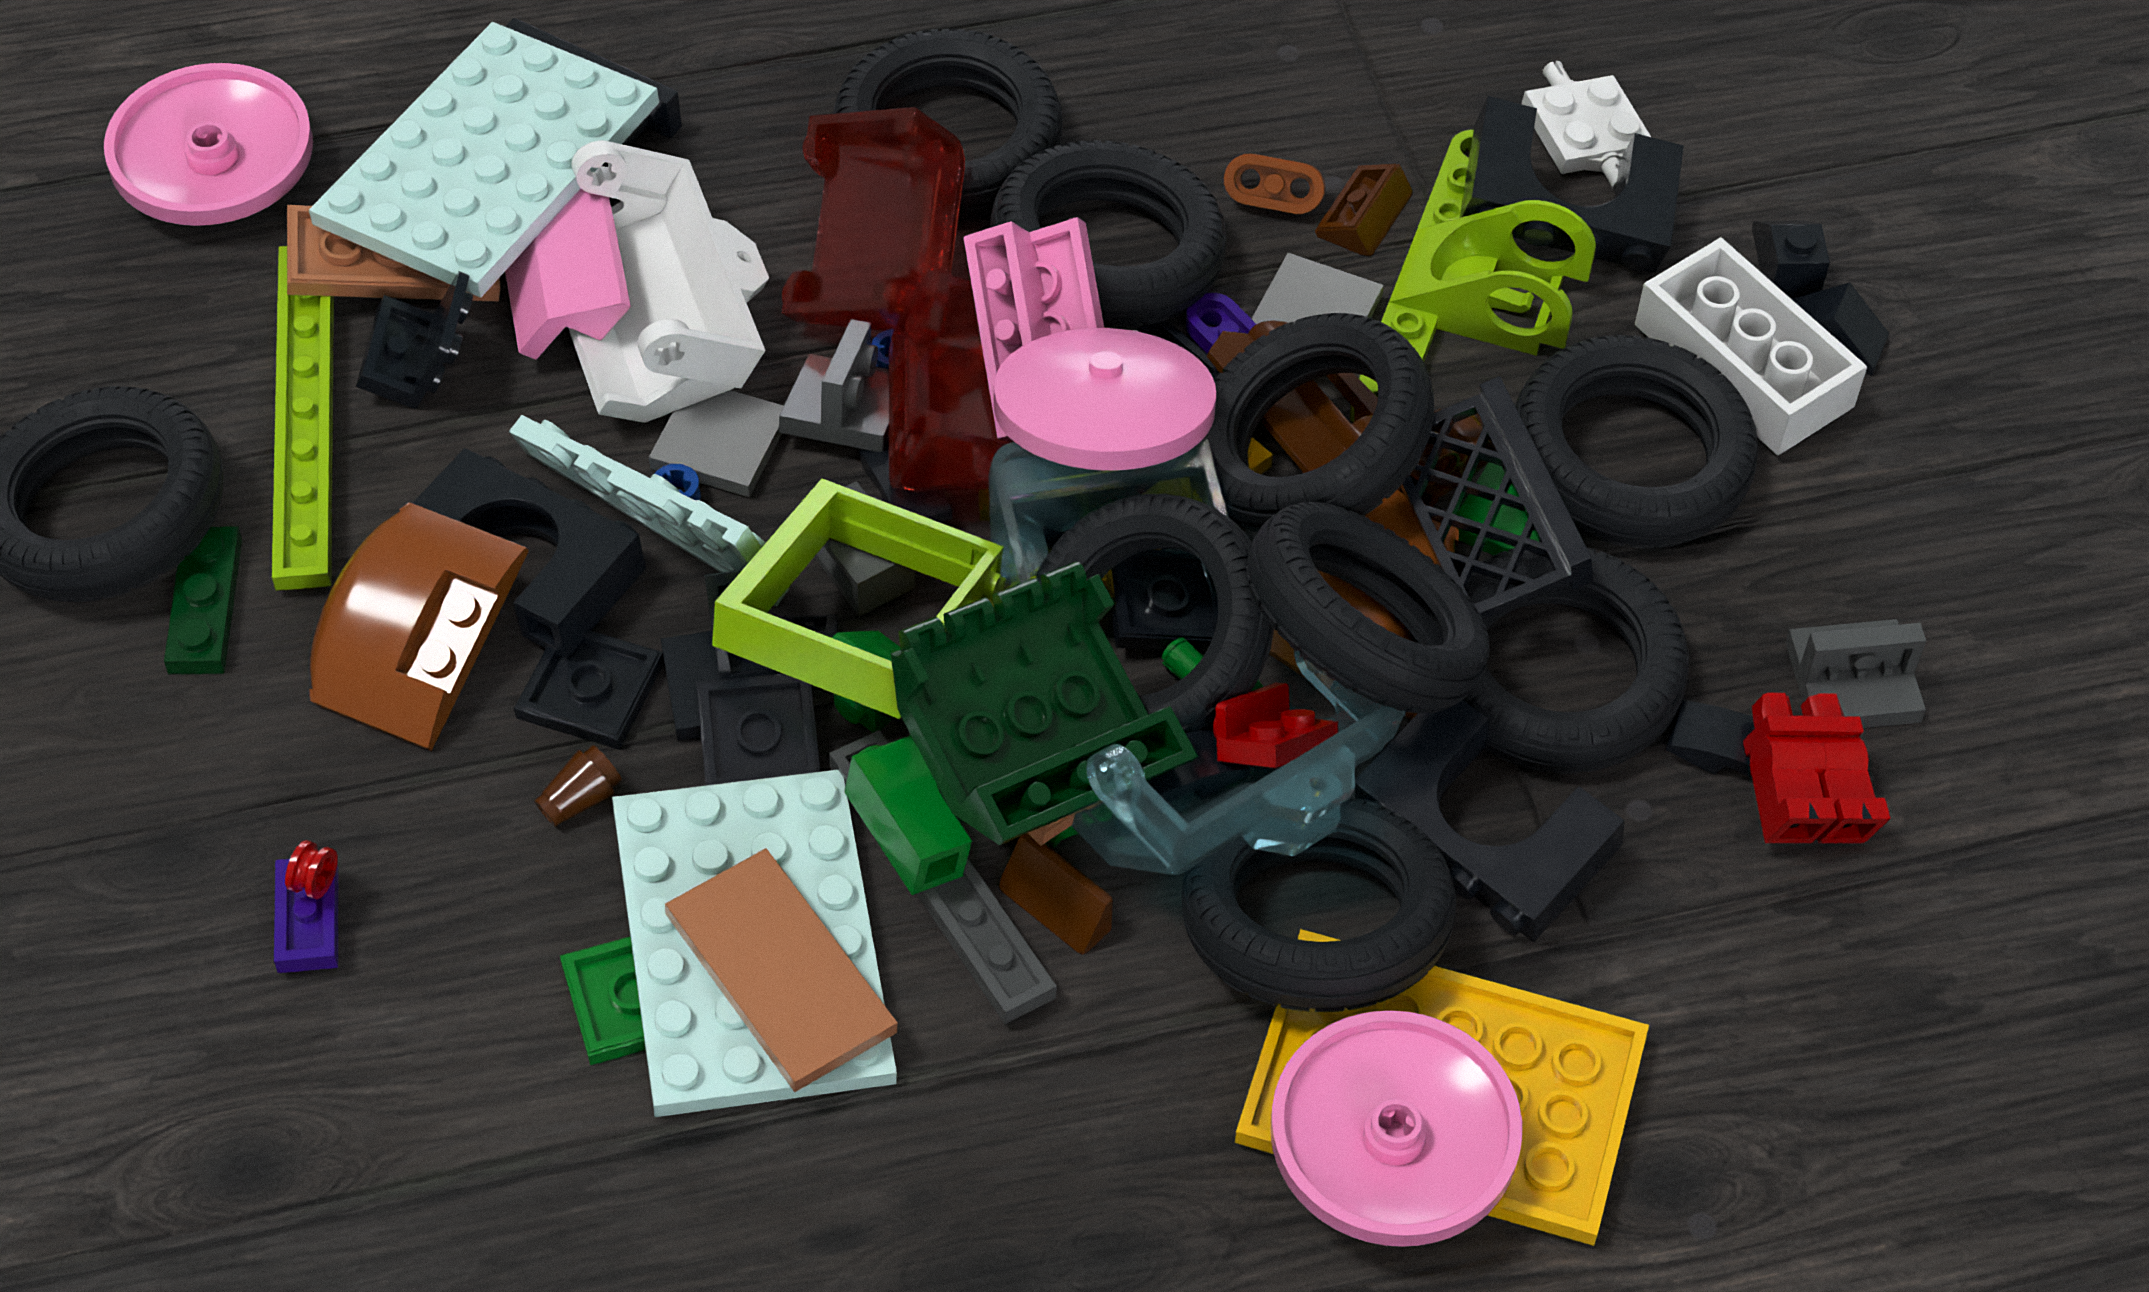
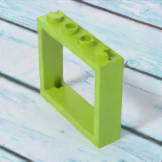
M821 479L715 601L712 646L900 719L901 715L897 709L892 661L773 616L767 612L831 538L958 586L959 588L936 616L941 620L945 628L944 613L984 597L993 603L992 594L1003 590L1006 578L1001 577L1000 570L1004 546Z

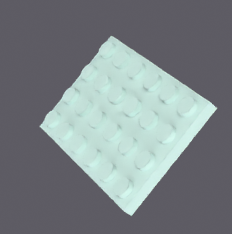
M491 22L309 209L312 224L450 285L458 271L469 275L466 292L481 298L581 189L572 169L574 154L582 146L594 141L603 140L622 144L659 104L657 88ZM592 167L590 168L591 172H596V170L598 169Z
M839 770L612 797L654 1117L896 1084L897 1071L891 1038L889 1037L794 1092L665 914V903L767 848L884 1004L849 803L844 792L845 781Z

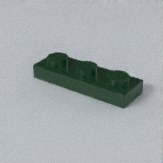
M239 526L210 527L199 545L188 556H184L185 559L178 564L164 664L168 675L225 673L242 546Z

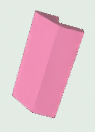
M580 189L505 271L518 352L535 360L538 359L565 327L601 341L631 307L610 198L588 193L583 189Z
M1078 217L1032 232H1028L1010 221L964 236L997 439L1001 441H1013L1001 429L994 413V381L997 371L1004 360L1025 344L1050 334L1075 329L1104 328L1086 223Z

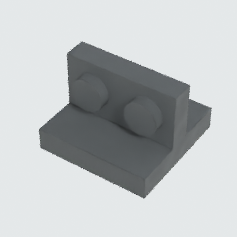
M851 319L833 358L814 354L808 355L779 415V433L883 452L910 391L911 373L876 367L878 346L871 345V323Z
M1897 619L1789 629L1785 643L1803 702L1809 696L1818 693L1837 694L1844 716H1860L1863 728L1922 722L1926 708L1914 674L1926 644L1921 623L1899 625Z

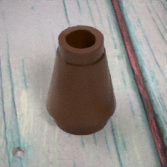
M592 745L584 753L577 750L542 791V794L534 800V803L544 817L554 827H557L563 821L569 820L614 795L613 788L622 781V778L608 758L596 746Z

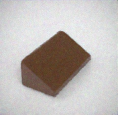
M1378 164L1358 166L1315 230L1317 237L1360 255H1373L1412 196V188L1401 165Z
M1028 833L1020 836L1002 874L999 884L1001 892L1077 953L1086 954L1112 929L1113 897L1046 844L1040 846Z

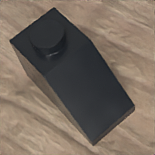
M1805 220L1753 221L1752 232L1760 272L1791 299L1822 291L1830 264L1822 224Z

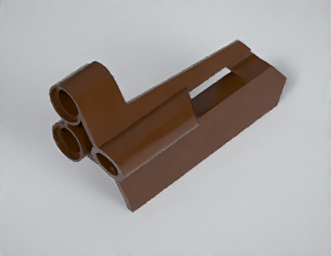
M1276 320L1263 321L1254 325L1248 334L1222 331L1206 357L1220 373H1223V368L1239 352H1245V347L1263 335L1268 336L1271 330L1287 322ZM1353 373L1326 375L1354 408L1353 424L1346 419L1314 380L1306 382L1290 391L1275 403L1262 418L1261 423L1303 473L1317 469L1341 455L1359 438L1369 424L1375 412L1378 397ZM1439 408L1434 410V413L1440 411L1441 409ZM1473 415L1454 423L1448 437L1476 445L1483 427L1477 416ZM1488 440L1485 448L1494 451ZM1427 443L1417 463L1418 465L1425 466L1434 446L1433 444ZM1443 448L1434 470L1461 478L1471 456ZM1479 460L1474 474L1488 462ZM1410 475L1416 486L1419 477ZM1429 481L1421 499L1424 505L1434 507L1439 497L1453 490V488ZM1400 486L1397 490L1404 494L1403 489Z

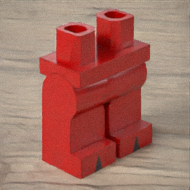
M1785 693L1763 694L1752 705L1755 729L1743 740L1746 756L1750 757V770L1765 843H1813L1816 839L1818 843H1865L1891 817L1885 798L1875 797L1868 772L1867 748L1864 741L1859 737L1864 732L1860 716H1844L1837 694L1818 693L1809 696L1800 705L1803 716H1793L1789 696ZM1793 824H1798L1797 827L1790 828ZM1845 824H1850L1849 827L1842 828Z

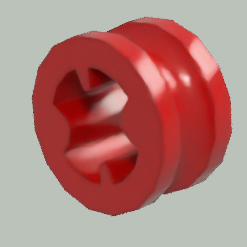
M308 840L302 841L294 850L287 865L285 874L286 888L296 893L305 889L308 897L316 900L322 898L331 886L338 865L336 850L324 847L318 851L316 843Z

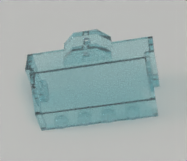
M1294 650L1295 661L1301 673L1333 704L1336 714L1322 719L1338 721L1337 734L1286 765L1278 768L1247 765L1250 768V775L1202 800L1193 791L1169 804L1146 781L1143 769L1132 752L1119 744L1109 745L1092 755L1087 762L1089 783L1102 802L1089 810L1083 809L1075 814L1071 826L1110 866L1171 875L1182 874L1240 837L1253 849L1296 856L1336 830L1340 821V804L1350 799L1355 788V767L1381 752L1385 744L1394 738L1405 712L1380 705L1378 702H1373L1362 695L1354 693L1352 688H1345L1336 680L1326 676L1325 671H1319L1311 662L1305 660L1300 655V651ZM1289 701V710L1297 709V708Z

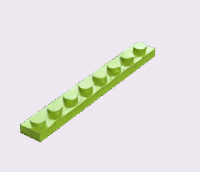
M280 246L278 252L272 580L276 591L331 586L334 296L287 295V246Z

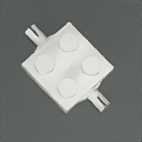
M1556 61L1555 64L1550 62L1544 67L1543 74L1551 87L1525 91L1521 104L1537 108L1534 129L1561 174L1582 170L1600 171L1605 174L1615 192L1619 162L1634 134L1651 136L1613 75L1575 82L1570 80L1560 61Z

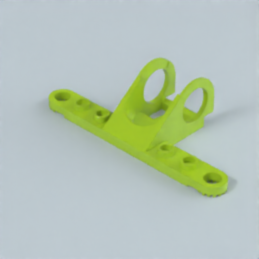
M1465 130L1458 133L1450 143L1381 321L1405 337L1416 349L1423 362L1426 359L1436 329L1535 356L1538 354L1541 343L1562 349L1565 348L1573 312L1569 298L1562 289L1560 290L1563 278L1566 276L1588 282L1591 274L1596 248L1594 235L1581 217L1561 205L1541 200H1527L1459 218L1469 157L1463 153L1466 152V148L1468 151L1471 149L1474 130ZM1527 221L1551 223L1564 230L1571 237L1575 245V253L1565 260L1556 262L1533 258L1517 246L1513 239L1512 230L1517 225ZM1510 288H1520L1529 292L1522 293ZM1532 293L1543 300L1534 328H1522L1511 325L1500 319L1491 309L1496 308L1523 313L1530 310L1534 298ZM1360 375L1359 380L1378 397L1377 382L1367 376ZM1352 405L1350 406L1351 422L1354 421V408Z

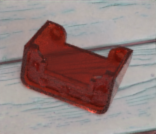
M915 107L809 116L807 136L803 142V154L807 163L818 175L825 179L813 268L812 271L798 270L790 275L782 290V314L801 323L847 327L850 320L853 319L871 323V330L900 329L915 335L935 334L941 329L946 314L964 178L965 156L960 140L953 133Z
M928 269L899 318L889 347L890 485L893 488L914 493L1029 487L1040 484L1044 478L1052 476L1057 463L1032 454L1014 441H1001L997 439L971 281Z

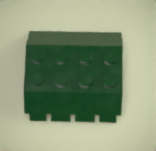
M1077 561L1042 574V587L1036 579L1032 578L992 594L993 605L988 598L984 597L944 613L945 628L938 617H933L900 630L901 650L891 653L897 709L951 812L998 845H1002L1190 763L1198 757L1171 706L1151 714L1147 713L1098 623L1115 603L1099 574L1087 578L1083 566Z

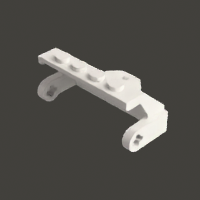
M603 140L590 142L582 146L572 159V169L579 187L588 193L621 200L611 208L631 305L630 309L601 341L568 327L598 414L646 423L734 389V387L741 389L765 352L747 306V302L757 295L769 280L756 244L727 221L712 218L688 159ZM607 162L609 166L605 167L602 164ZM591 167L598 168L596 172H591L590 170Z

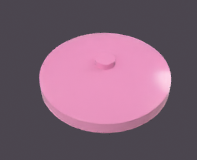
M208 63L184 67L149 81L138 88L119 106L109 122L104 139L106 164L113 184L119 194L134 208L150 217L169 223L191 226L227 223L248 217L271 206L287 194L300 180L309 164L313 148V134L307 110L303 101L291 86L273 74L261 69L231 63Z
M1085 328L1058 332L1038 338L1010 354L1001 364L995 376L993 404L996 420L1005 434L1016 444L1034 455L1058 464L1076 468L1129 470L1172 460L1199 444L1208 434L1214 421L1216 386L1211 373L1197 357L1170 341L1131 330Z
M1374 1011L1350 1016L1328 1025L1305 1041L1286 1064L1275 1089L1270 1133L1275 1160L1282 1177L1296 1198L1313 1215L1335 1230L1350 1237L1384 1246L1405 1247L1431 1244L1451 1238L1477 1224L1498 1204L1513 1178L1521 1149L1522 1117L1515 1090L1505 1071L1493 1055L1470 1035L1451 1024L1423 1014L1405 1011Z

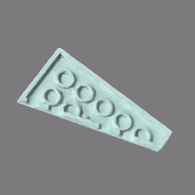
M521 415L509 431L527 455L719 572L744 569L765 544L748 526L714 510L700 500L695 501L681 494L674 485L663 477L653 474L649 478L602 455L596 449L570 439L564 431L547 420H543L539 424ZM789 588L783 593V595H782V596L778 599V601L774 604L776 607L778 606V604L780 603V601L783 599V597L785 596V594L788 592Z

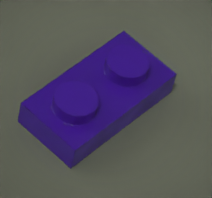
M290 859L275 860L274 963L277 972L288 973L338 968V865L328 891L322 898L316 900L308 897L305 889L298 893L288 890L285 885V874Z

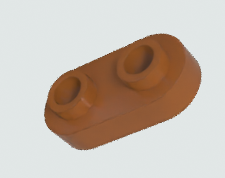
M1253 153L1240 155L1229 163L1224 174L1226 191L1235 201L1245 205L1293 214H1304L1317 208L1322 202L1326 191L1324 177L1316 167L1308 163ZM1248 169H1254L1260 175V183L1254 189L1247 188L1242 181L1243 174ZM1298 178L1305 179L1310 186L1309 193L1304 198L1296 197L1292 192V183Z

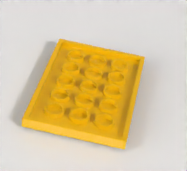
M1300 929L1298 940L1315 942L1340 941L1339 939ZM1434 966L1420 981L1399 995L1360 1009L1348 1010L1344 1008V1011L1315 1012V1009H1310L1309 1012L1281 1008V1004L1276 1006L1238 1123L1235 1143L1274 1154L1270 1126L1275 1089L1288 1061L1302 1044L1315 1033L1339 1020L1362 1013L1405 1011L1423 1014L1455 1026L1487 1049L1510 1079L1519 1102L1522 1117V1142L1518 1162L1506 1192L1487 1215L1594 1246L1649 1028L1648 1024Z

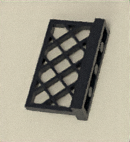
M1500 376L1479 384L1480 394L1434 413L1432 430L1428 443L1434 446L1425 466L1417 464L1410 474L1419 477L1417 485L1415 486L1410 475L1405 477L1406 480L1401 485L1439 566L1447 575H1450L1455 580V583L1463 589L1467 596L1468 594L1465 589L1473 572L1501 581L1495 596L1474 604L1482 619L1568 583L1572 590L1593 582L1592 557ZM1475 414L1477 415L1483 429L1476 445L1448 437L1454 423ZM1488 440L1494 451L1485 448ZM1443 448L1471 456L1461 478L1434 470ZM1479 460L1502 466L1505 475L1498 490L1471 482ZM1429 481L1456 489L1447 512L1424 505L1421 498ZM1510 485L1516 496L1507 493ZM1465 493L1493 501L1483 524L1456 515ZM1502 504L1525 512L1528 520L1521 536L1493 527ZM1432 520L1441 523L1438 532H1437V530H1436V528H1435V526H1434ZM1451 526L1478 535L1469 558L1446 550L1443 543ZM1533 530L1539 542L1530 539ZM1487 538L1516 547L1506 570L1478 561ZM1525 550L1547 557L1554 570L1536 579L1515 573ZM1454 566L1463 568V572L1460 577ZM1510 584L1517 586L1508 590Z

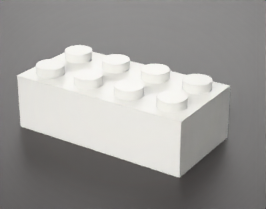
M1720 237L1643 285L1635 325L1649 338L1668 342L1669 346L1672 347L1674 345L1682 347L1696 354V358H1703L1717 368L1721 374L1725 375L1739 391L1749 407L1757 437L1775 454H1782L1855 407L1867 366L1723 238Z

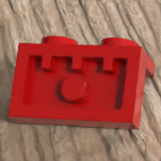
M1276 682L1216 705L1213 732L1217 740V761L1278 768L1339 744L1338 721L1315 719V712L1312 710H1289V687L1287 683Z

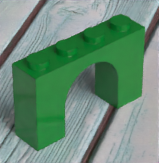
M911 734L908 737L882 746H869L858 754L853 755L844 792L911 895L963 877L972 840L940 794L937 783ZM1118 794L1065 829L1062 840L1109 823Z

